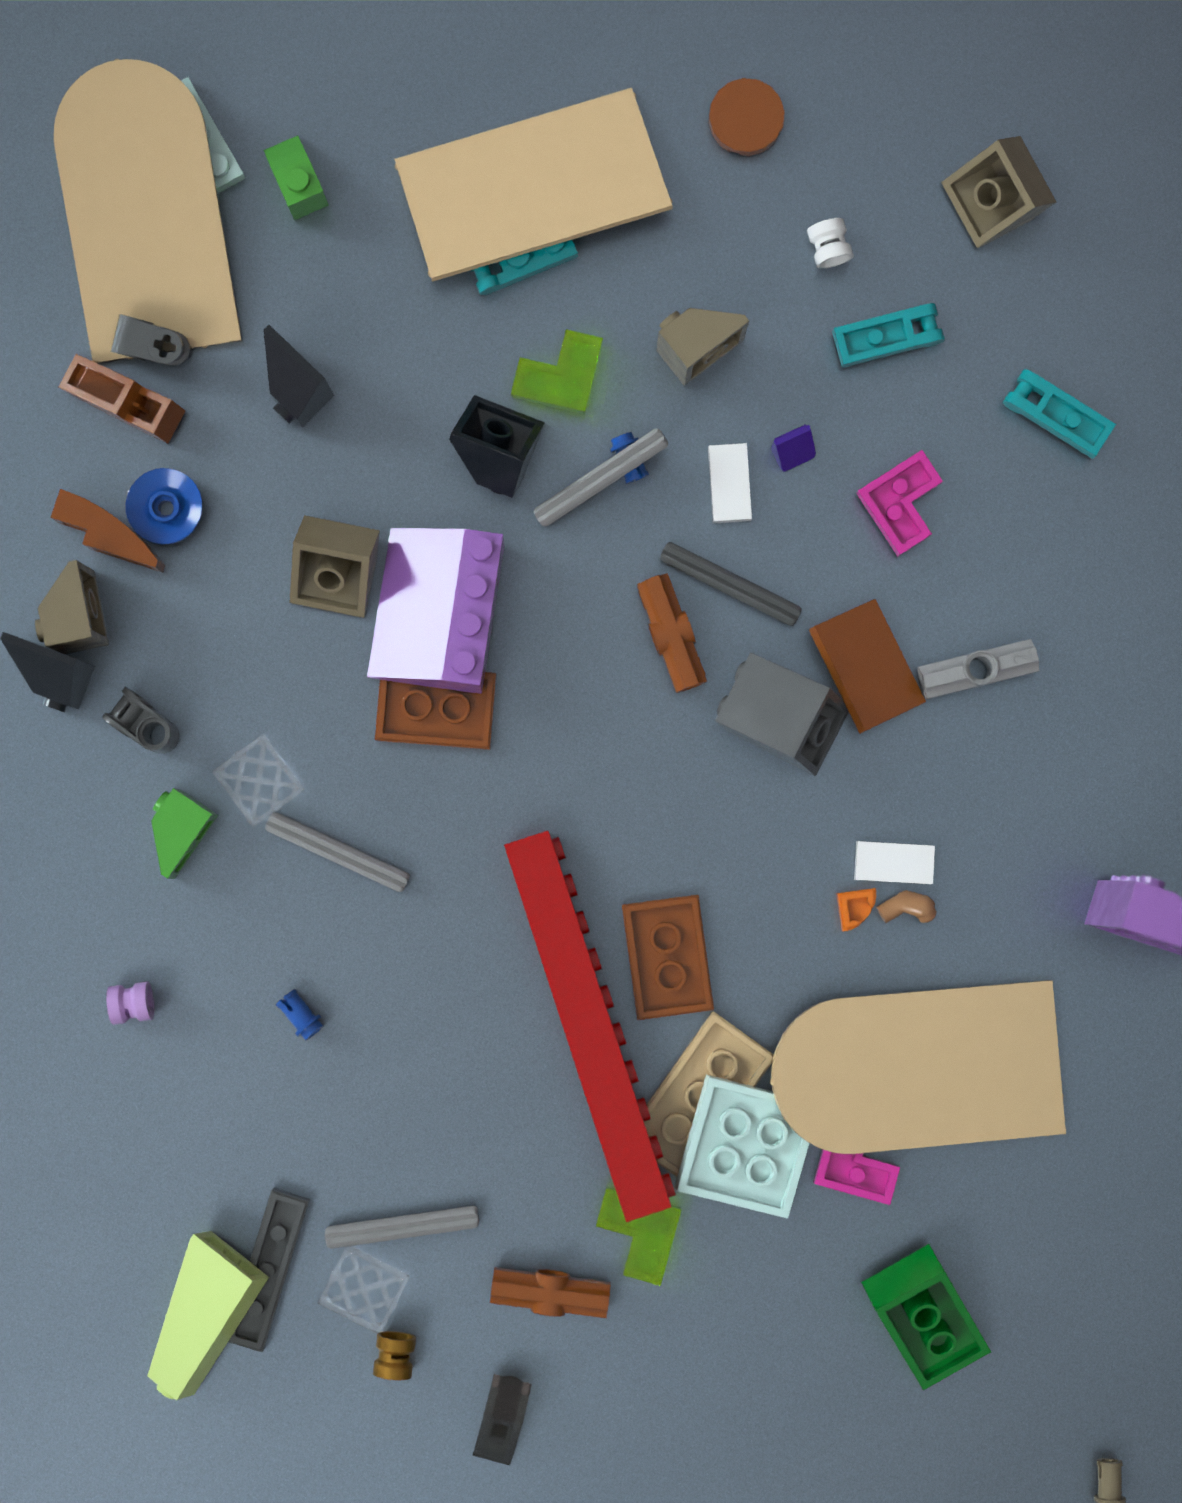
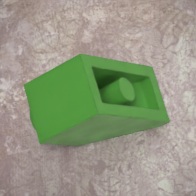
M298 135L263 150L294 220L329 206Z
M173 788L170 793L165 791L158 798L153 807L156 814L151 820L160 872L167 879H175L218 817V814L181 789Z

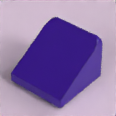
M809 424L802 425L774 439L771 450L783 472L808 462L816 456Z

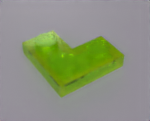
M566 329L557 366L520 357L511 390V397L585 415L603 338Z
M606 1186L596 1227L632 1237L623 1276L661 1286L681 1214V1207L671 1205L672 1208L626 1223L616 1189Z

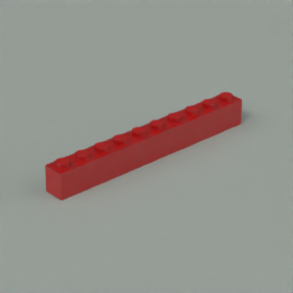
M547 830L505 844L504 847L626 1223L672 1208L669 1198L676 1196L669 1173L661 1175L657 1159L664 1156L657 1135L649 1137L644 1123L651 1120L645 1098L637 1099L632 1084L639 1082L632 1059L624 1062L620 1046L627 1043L620 1022L612 1024L607 1010L614 1007L608 985L600 987L595 973L602 970L595 947L587 948L583 934L590 933L583 910L575 912L571 897L577 896L578 893L571 873L563 875L559 863L560 860L566 859L559 836L551 838L550 832Z

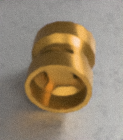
M379 1332L376 1342L379 1358L374 1361L373 1375L387 1380L411 1379L413 1364L410 1362V1354L415 1350L416 1337L404 1332Z

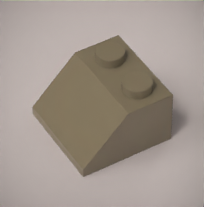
M1021 136L995 141L941 182L977 248L1028 223L1057 202Z
M689 308L681 315L678 311H675L659 325L661 330L658 333L656 351L685 386L744 341L749 320L743 314Z
M304 515L293 541L290 603L364 618L377 563L380 530Z
M77 560L69 561L38 606L40 619L35 620L37 637L41 643L44 642L45 647L62 654L108 646L109 641L95 571Z

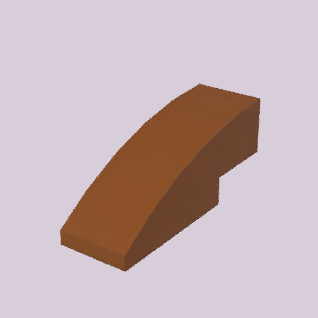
M75 354L58 386L61 390L167 444L170 442L186 411L171 399L151 391L136 381L78 354Z
M63 489L59 490L50 518L61 525L86 532L82 542L84 546L108 556L155 571L164 572L165 564L153 549L131 528L89 500Z

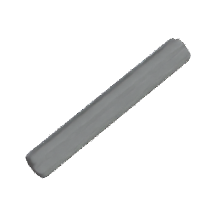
M658 428L653 429L534 509V514L542 526H549L665 449L669 445L665 435Z
M273 812L266 823L265 829L268 832L397 892H402L409 881L410 875L407 872L282 814Z
M468 1206L334 1225L325 1229V1241L327 1247L332 1249L474 1229L479 1225V1214L477 1207Z

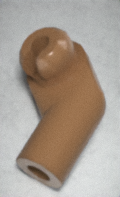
M908 890L900 892L876 907L885 923L903 913L916 916L921 923H928L936 917L937 913L935 903L929 896Z

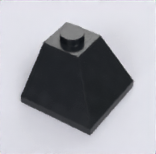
M268 325L263 331L269 391L277 403L273 409L288 424L295 420L303 428L330 401L334 394L326 379L278 332Z
M474 395L452 430L449 440L476 484L486 487L494 493L504 494L513 498L525 475L545 422Z
M3 632L0 640L32 692L45 697L42 705L64 713L67 706L79 709L95 666Z

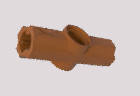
M668 573L657 575L638 583V593L650 621L648 627L659 656H663L675 692L687 691L707 683L706 673L694 646L696 640L686 612L680 608Z
M494 1267L490 1303L530 1308L531 1312L545 1316L560 1317L564 1316L565 1313L607 1318L611 1282L570 1277V1274L550 1269H538L535 1272Z

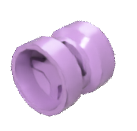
M148 981L135 983L131 988H125L122 985L108 987L106 996L107 1010L110 1022L113 1025L124 1024L129 1018H136L139 1021H148L154 1018V997L152 987Z

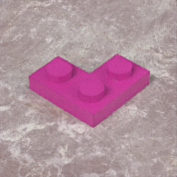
M923 450L870 482L856 493L897 557L932 535L912 502L939 486L943 480Z
M822 1149L813 1180L814 1184L887 1205L891 1204L900 1171L899 1165L864 1156V1153L840 1154Z

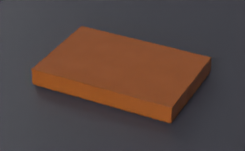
M876 599L809 629L859 734L926 702Z
M485 672L482 694L380 680L375 741L490 750L497 674Z
M699 895L623 904L622 911L637 1020L714 1010Z

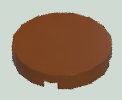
M742 78L731 81L718 90L711 102L709 126L713 138L721 148L729 152L731 150L734 153H740L741 156H752L765 152L775 144L783 129L785 111L781 98L771 86L758 79Z

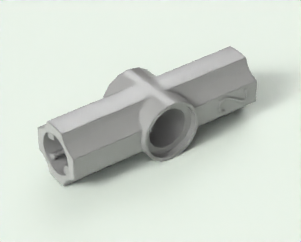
M1031 639L988 650H979L968 655L917 667L918 680L925 700L971 688H980L987 684L1040 671L1037 650ZM972 660H980L985 664L987 673L984 679H977L971 675L969 666Z

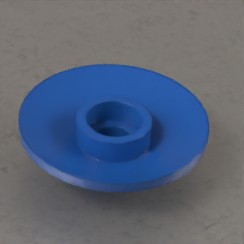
M158 468L144 473L132 484L126 497L125 509L131 527L140 537L154 544L169 545L180 542L193 533L202 517L203 500L197 485L186 474L175 469ZM167 502L172 503V513L162 515V505Z

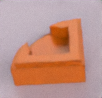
M876 888L836 893L842 932L852 930L866 920L876 902Z

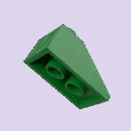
M930 1244L861 1282L876 1313L923 1390L991 1353Z

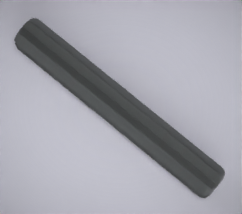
M668 542L660 555V560L663 563L789 626H793L801 614L802 608L672 542Z

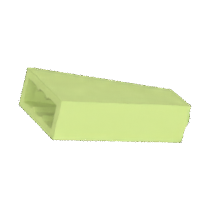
M212 1231L193 1234L189 1240L147 1375L157 1384V1390L169 1399L179 1400L195 1395L269 1279L265 1273Z

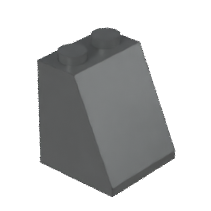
M750 652L747 660L739 665L735 673V683L729 695H726L720 701L717 709L718 716L715 721L728 732L816 776L849 711L844 701L831 688Z

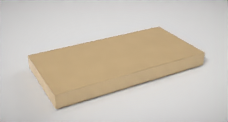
M713 1010L647 1102L651 1120L644 1123L649 1137L657 1135L664 1156L657 1159V1163L676 1177L706 1074L755 1087L772 1064L774 1057L773 1053Z

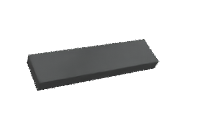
M275 1188L271 1190L250 1258V1262L265 1273L269 1279L228 1341L229 1343L259 1352L264 1351L310 1199Z

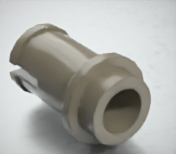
M1113 1458L1097 1459L1098 1494L1094 1495V1501L1097 1503H1126V1497L1122 1496V1461Z

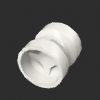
M843 218L827 219L807 229L810 242L815 244L816 253L814 259L817 268L824 269L838 266L853 258L852 247L846 242L844 237L847 229Z

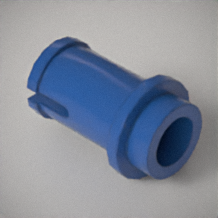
M632 432L610 440L613 446L610 448L611 453H619L637 441L638 438H634ZM644 463L624 475L626 484L632 483L633 480H640L648 476L649 473Z
M296 989L283 997L284 1000L281 999L276 1003V1006L281 1009L297 1029L295 1033L297 1037L302 1036L306 1041L324 1027L320 1022L321 1015H315Z

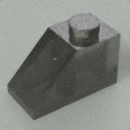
M493 1375L472 1456L506 1465L511 1464L523 1425L532 1384L523 1382L514 1376Z

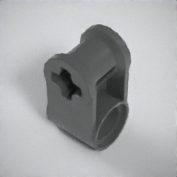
M119 314L111 352L144 361L147 359L166 365L177 366L187 360L190 354V344L188 339L177 331ZM171 342L176 345L175 352L162 350L163 343Z
M125 686L122 690V698L112 711L104 713L102 718L116 730L133 739L147 750L161 754L171 752L179 742L177 727L153 709L149 702ZM162 725L165 729L164 740L154 745L151 742L150 733L156 726Z

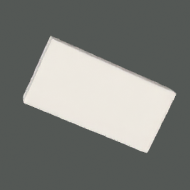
M747 443L709 445L708 457L713 523L751 521Z
M856 841L854 880L933 884L935 846Z

